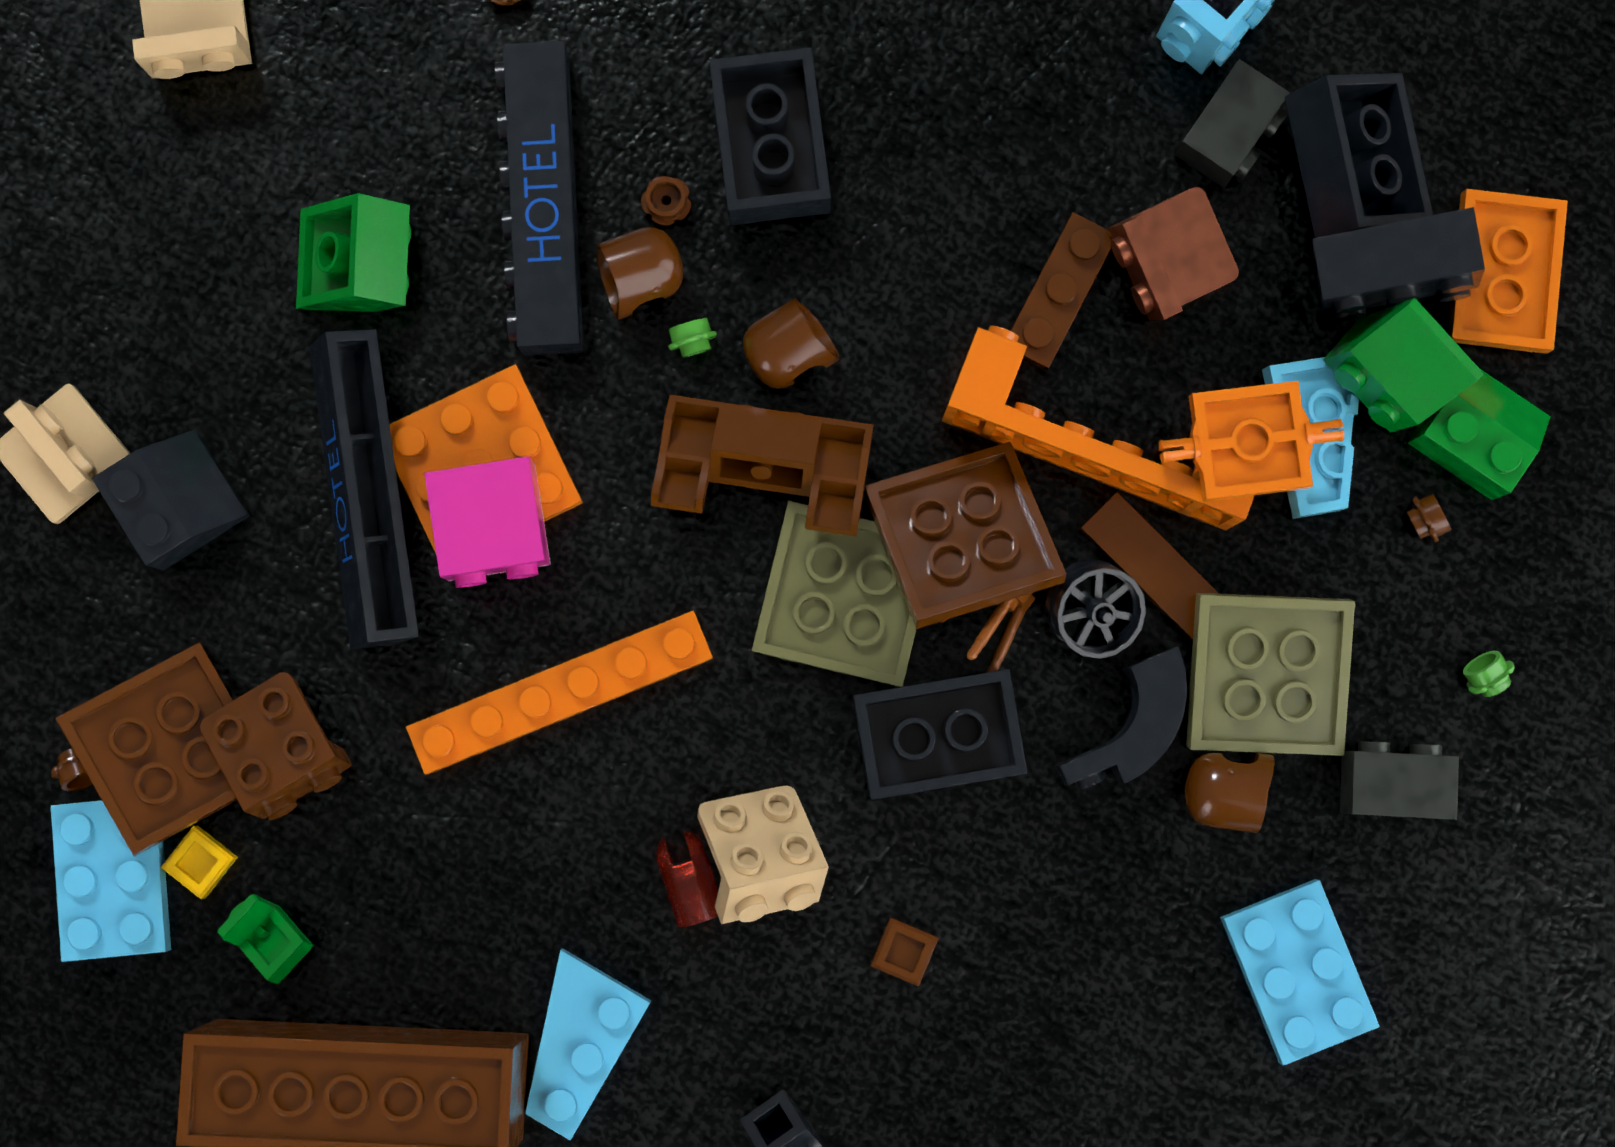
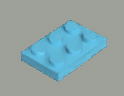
M102 800L51 805L61 962L170 951L171 939L166 871L161 868L165 863L164 842L162 841L134 857Z
M1314 879L1220 917L1280 1064L1283 1066L1380 1027L1320 880Z

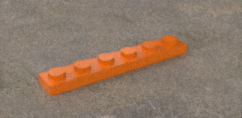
M693 610L406 726L423 772L425 775H428L713 659V656Z

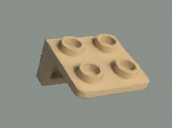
M140 0L144 38L132 40L134 58L152 78L171 79L180 77L185 73L205 70L226 71L235 66L252 64L244 0Z
M779 786L708 801L699 806L697 817L721 875L715 904L721 924L738 920L741 922H751L768 913L786 909L799 911L811 906L813 903L819 902L829 866L794 788Z

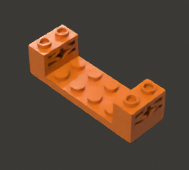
M990 326L987 331L978 327L942 422L999 444L1011 442L1015 450L1225 531L1246 520L1254 496L1203 502L1200 476L1196 466L1193 471L1190 467L1176 461L1158 464L1142 458L1144 451L1130 443L1114 440L1111 446L1093 439L1095 432L1083 425L1065 421L1062 427L1044 420L1045 412L1034 406L1017 402L1014 408L1005 405L1027 346L1018 343L1019 336L1007 329Z

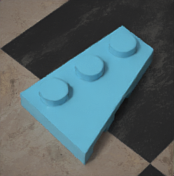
M1325 357L1272 365L1262 370L1265 385L1299 381L1302 407L1310 423L1341 419L1344 426L1339 430L1324 431L1325 433L1344 430V440L1342 442L1313 444L1310 456L1313 487L1287 491L1293 519L1341 511L1348 508L1354 456L1351 437L1354 415L1358 414L1359 398L1336 381L1334 372L1323 361Z
M563 948L559 954L525 1114L571 1140L651 1000Z

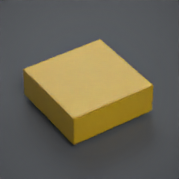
M193 826L161 868L197 897L205 899L238 857L202 828Z

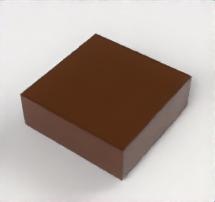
M890 917L870 965L919 986L939 938Z

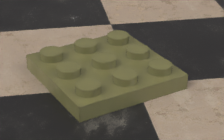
M788 501L752 652L899 688L903 687L916 627L875 522L859 518L857 537L805 529L808 505Z
M1196 593L1186 746L1190 750L1344 756L1355 601L1333 598Z

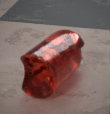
M684 831L692 861L674 866L665 837L659 842L656 851L659 870L678 927L695 925L718 916L715 909L718 889L701 840L688 831Z

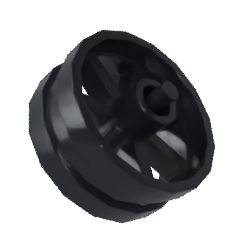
M1089 559L1073 563L1065 569V583L1049 587L1045 602L1048 625L1058 639L1082 656L1100 659L1117 655L1130 646L1142 630L1146 614L1144 594L1134 579L1109 562ZM1103 573L1118 577L1120 581L1102 595ZM1091 576L1090 590L1081 592L1075 587ZM1126 592V610L1115 608L1112 603ZM1072 594L1075 597V608L1063 611L1067 597ZM1083 618L1073 639H1071L1064 629V623ZM1116 618L1122 619L1115 631L1111 633L1108 626L1112 625ZM1095 624L1102 640L1085 643Z

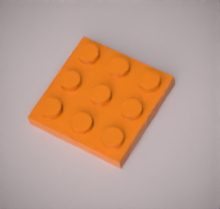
M516 364L389 424L395 469L435 553L436 548L424 473L529 456L536 465L544 522L583 503Z

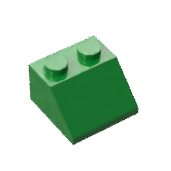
M356 193L302 208L300 213L296 308L302 310L378 312L406 306V294L409 288V277L407 275L408 244L411 239V227L409 224L410 205Z
M1416 298L1359 318L1323 359L1334 372L1336 381L1346 390L1353 392L1368 408L1371 419L1379 426L1386 428L1390 433L1419 425L1477 382L1484 374Z
M1481 370L1484 373L1481 378L1424 420L1408 441V444L1490 500H1494L1510 494L1540 451L1551 416Z

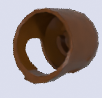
M645 227L597 244L596 258L600 277L610 302L611 310L617 320L632 315L633 311L640 304L661 297L666 299L679 290L684 273L682 260L675 243L663 230L655 227Z
M796 298L752 324L745 332L743 338L744 353L751 369L764 384L772 388H787L795 384L794 379L814 366H825L827 368L840 360L835 345L821 323Z
M1256 752L1254 758L1250 760V764L1232 762L1224 758L1222 753H1207L1197 758L1189 770L1185 785V799L1189 814L1194 820L1206 826L1258 833L1265 816L1268 790L1275 765L1274 756L1272 754Z

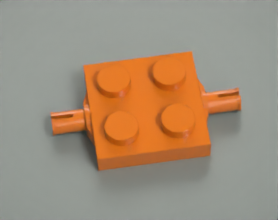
M1299 381L1192 393L1189 396L1192 418L1190 438L1159 440V451L1180 449L1162 452L1160 454L1162 463L1193 459V463L1199 471L1203 502L1303 490L1313 487L1310 466L1313 444L1342 442L1344 440V430L1325 433L1324 431L1339 430L1344 426L1341 419L1310 423L1302 407Z

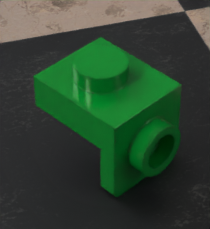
M255 894L250 895L244 902L238 904L231 911L227 921L218 929V934L224 941L238 946L265 979L277 985L314 946L280 906Z

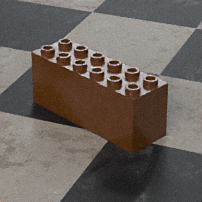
M216 1019L184 1033L176 1146L518 1147L523 1140L529 1033Z

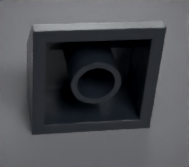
M196 430L135 450L91 478L144 564L162 571L250 516Z

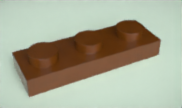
M1074 212L1068 220L1011 332L1019 336L1017 342L1027 346L1023 360L1046 372L1111 250L1110 240L1113 239L1109 230Z

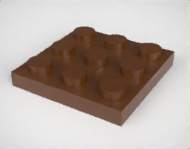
M1011 442L865 486V498L916 629L1065 583V569Z
M200 642L56 717L57 722L134 857L237 801L233 790L200 730L201 721L205 717L233 701Z

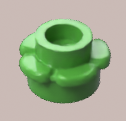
M707 318L686 322L669 329L673 344L668 345V348L670 350L680 349L682 358L697 355L711 350L709 340L715 338L717 333L716 331H711Z
M1489 651L1470 661L1465 666L1463 674L1468 680L1467 687L1471 693H1482L1485 697H1491L1509 687L1511 684L1509 674L1514 671L1515 667L1512 661H1505L1499 651Z

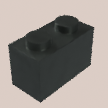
M1239 59L1174 155L1223 188H1225L1234 174L1243 180L1260 155V153L1252 149L1262 134L1271 139L1288 113L1280 107L1285 101V96L1289 95L1290 92Z
M1358 741V751H1344V756H1342L1340 813L1457 820L1459 757L1442 756L1441 745L1410 744L1409 754L1390 753V743Z

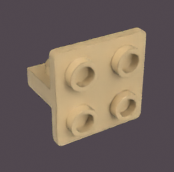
M71 384L63 386L38 408L19 400L4 412V415L14 427L0 438V461L52 523H61L99 492L91 479L92 477L130 454L77 388Z

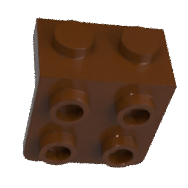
M285 672L278 673L205 717L200 724V730L243 811L261 819L268 817L269 820H274L288 814L296 808L297 803L295 800L312 790L318 793L331 788L342 779L340 773L353 766L344 749L327 739L296 680Z

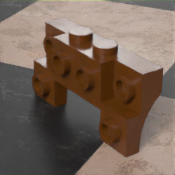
M670 395L664 417L659 457L651 491V506L702 514L709 482L810 497L805 529L857 537L874 425L805 415L798 412H784L757 408L750 405H737Z

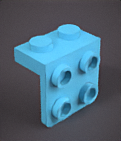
M1175 0L1156 37L1162 41V48L1171 58L1178 62L1186 61L1202 75L1213 61L1220 67L1226 62L1239 46V41L1248 29L1253 30L1268 13L1274 0H1244L1227 20L1203 0Z

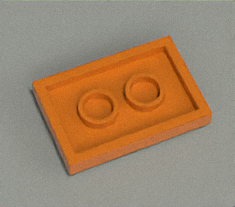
M1466 189L1461 193L1459 210L1472 207L1475 210L1485 271L1479 287L1470 289L1471 296L1450 301L1447 333L1456 343L1544 354L1554 350L1568 201Z

